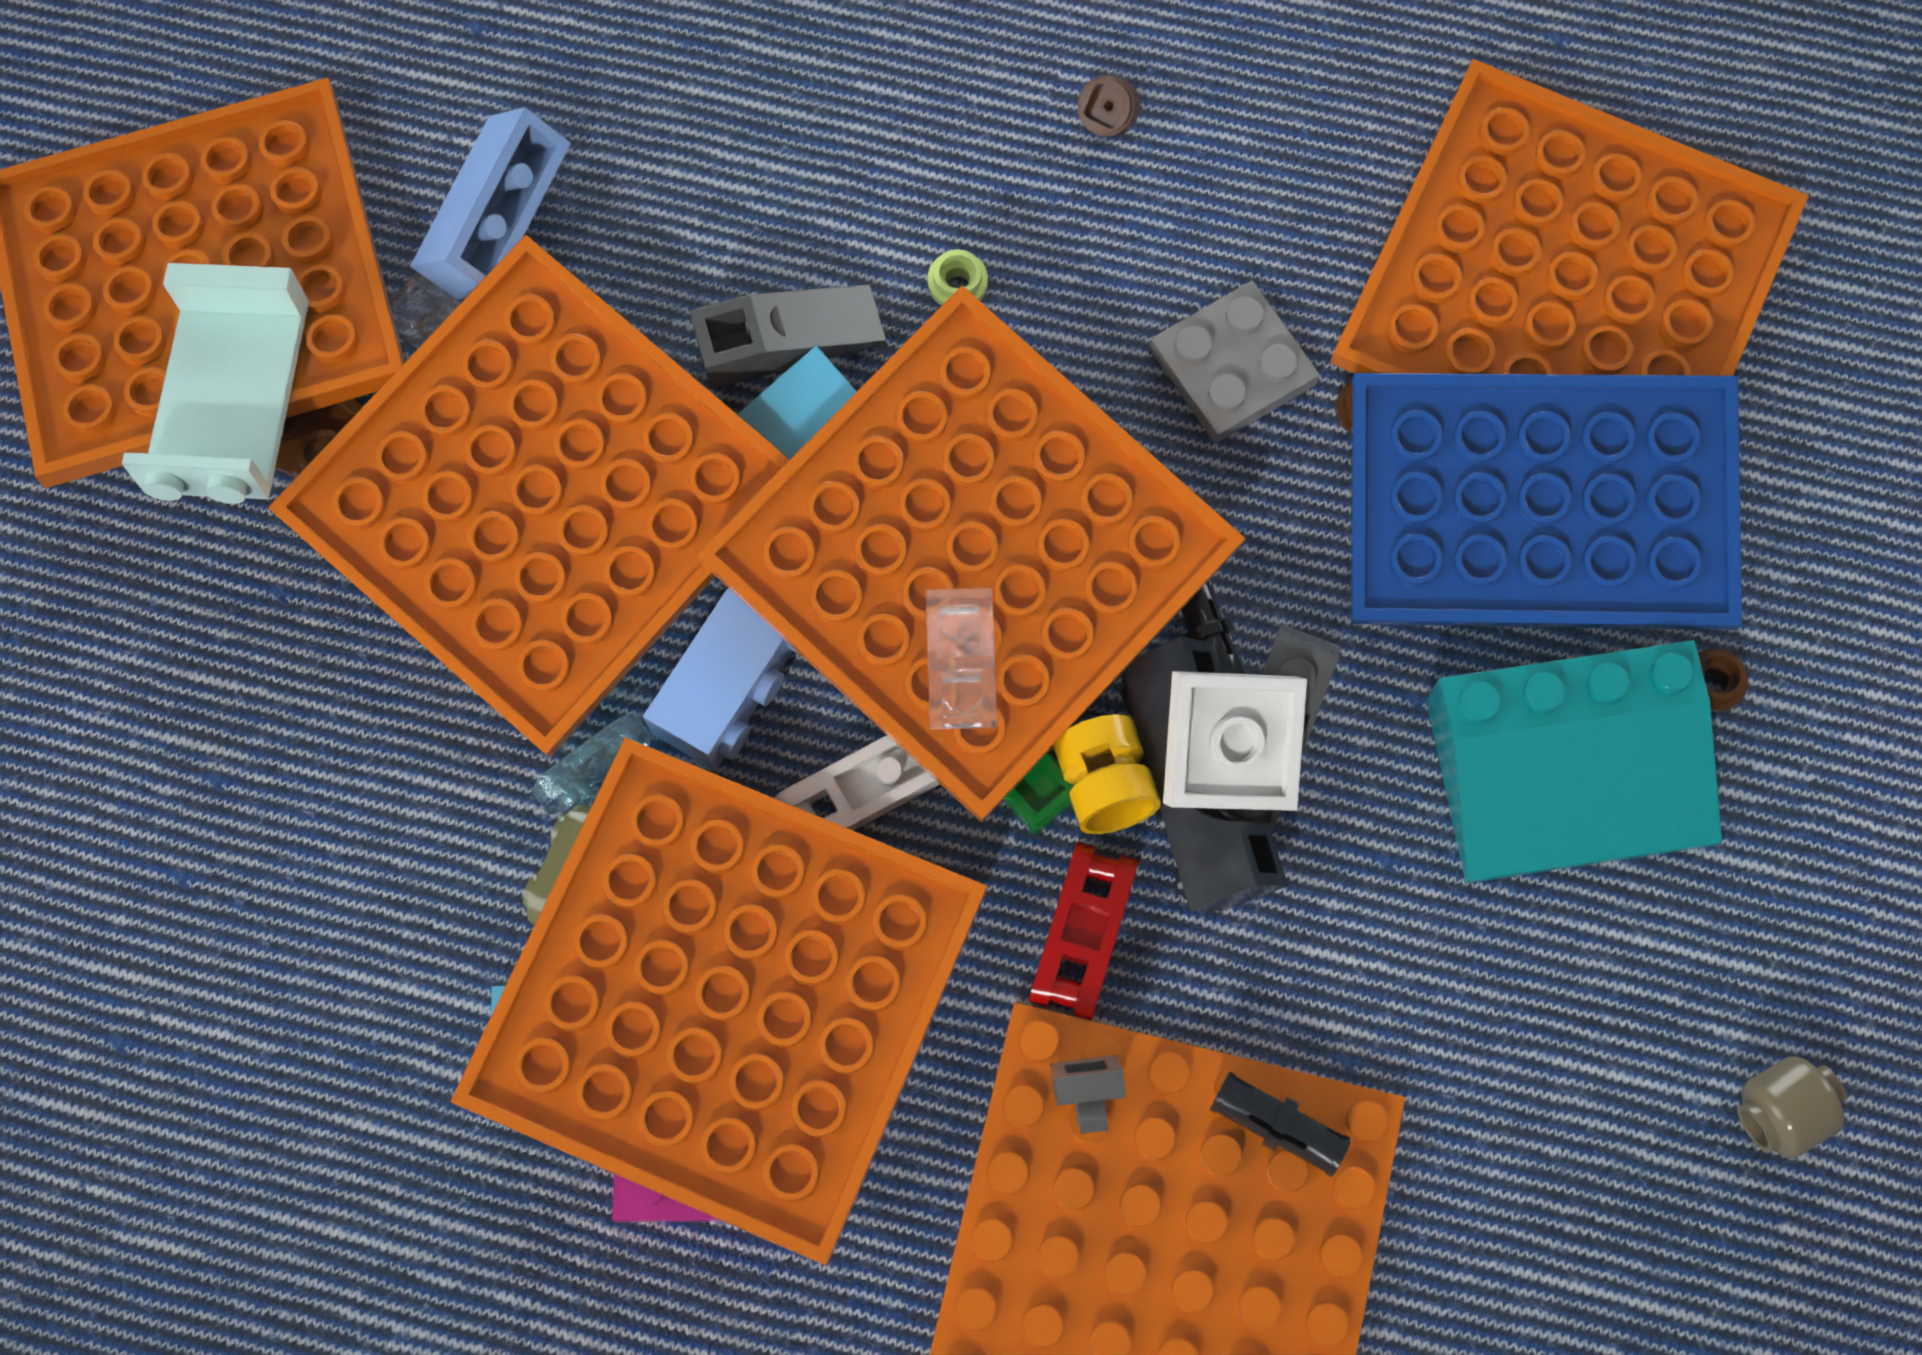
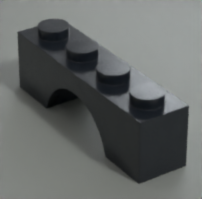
M1179 637L1137 656L1120 674L1124 685L1122 688V700L1126 710L1134 719L1144 751L1141 764L1150 769L1161 801L1160 808L1157 810V818L1161 830L1169 838L1177 865L1175 871L1177 887L1182 896L1187 900L1190 911H1224L1287 887L1288 884L1269 824L1242 820L1229 813L1226 809L1170 807L1163 803L1172 671L1223 673L1214 643Z

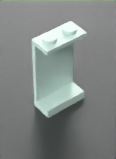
M168 263L163 285L179 308L180 314L148 454L124 453L122 465L144 493L160 500H179L182 495L207 496L216 501L229 504L241 503L245 498L269 499L309 300L291 268Z

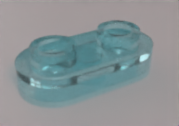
M628 714L613 721L552 766L538 779L532 792L549 814H556L562 811L569 812L576 805H589L598 794L596 788L603 784L625 737L649 746L653 736L636 714Z

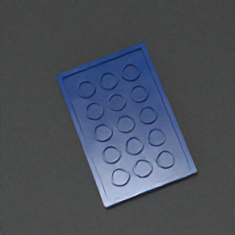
M1354 373L1352 378L1350 624L1737 630L1742 627L1738 376Z

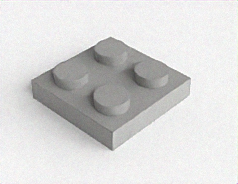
M1253 280L1150 339V351L1215 444L1317 385L1320 377L1318 371Z

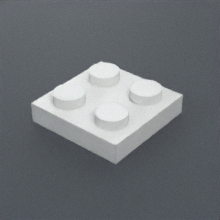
M1172 671L1163 803L1170 807L1297 811L1307 679L1299 676Z

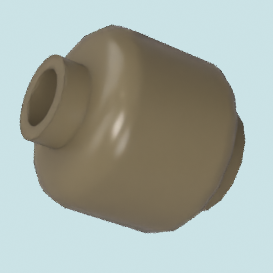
M1789 1056L1754 1076L1743 1085L1741 1091L1743 1104L1737 1107V1113L1744 1130L1762 1151L1766 1153L1775 1151L1782 1156L1796 1158L1843 1129L1844 1112L1841 1103L1846 1100L1847 1096L1841 1081L1830 1068L1825 1065L1815 1067L1806 1059Z

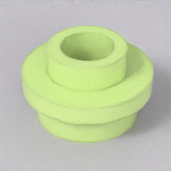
M959 249L950 250L939 256L932 263L928 271V289L933 299L940 305H943L959 289L950 287L947 284L953 277L966 279L968 284L965 288L979 301L985 295L988 286L987 270L982 261L972 253Z

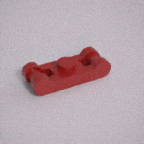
M1077 841L1032 986L1029 1002L1048 1007L1050 1001L1074 1008V1016L1092 1021L1139 859L1123 854L1120 855L1119 860L1094 853L1096 846ZM1087 877L1111 884L1107 899L1082 892ZM1062 958L1087 966L1082 983L1057 976Z

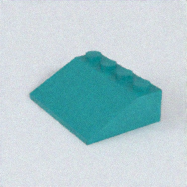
M1695 640L1439 678L1426 698L1465 884L1711 847L1722 843L1711 706Z

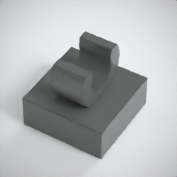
M1117 1056L1049 1063L1052 1090L1057 1106L1075 1104L1080 1133L1108 1131L1105 1100L1126 1097L1123 1069Z

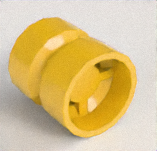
M1113 714L1085 720L1068 728L1055 743L1054 750L1063 778L1066 782L1075 785L1070 791V800L1081 831L1087 834H1103L1129 828L1146 820L1160 808L1161 801L1151 771L1145 765L1138 764L1144 757V751L1133 719L1127 715Z

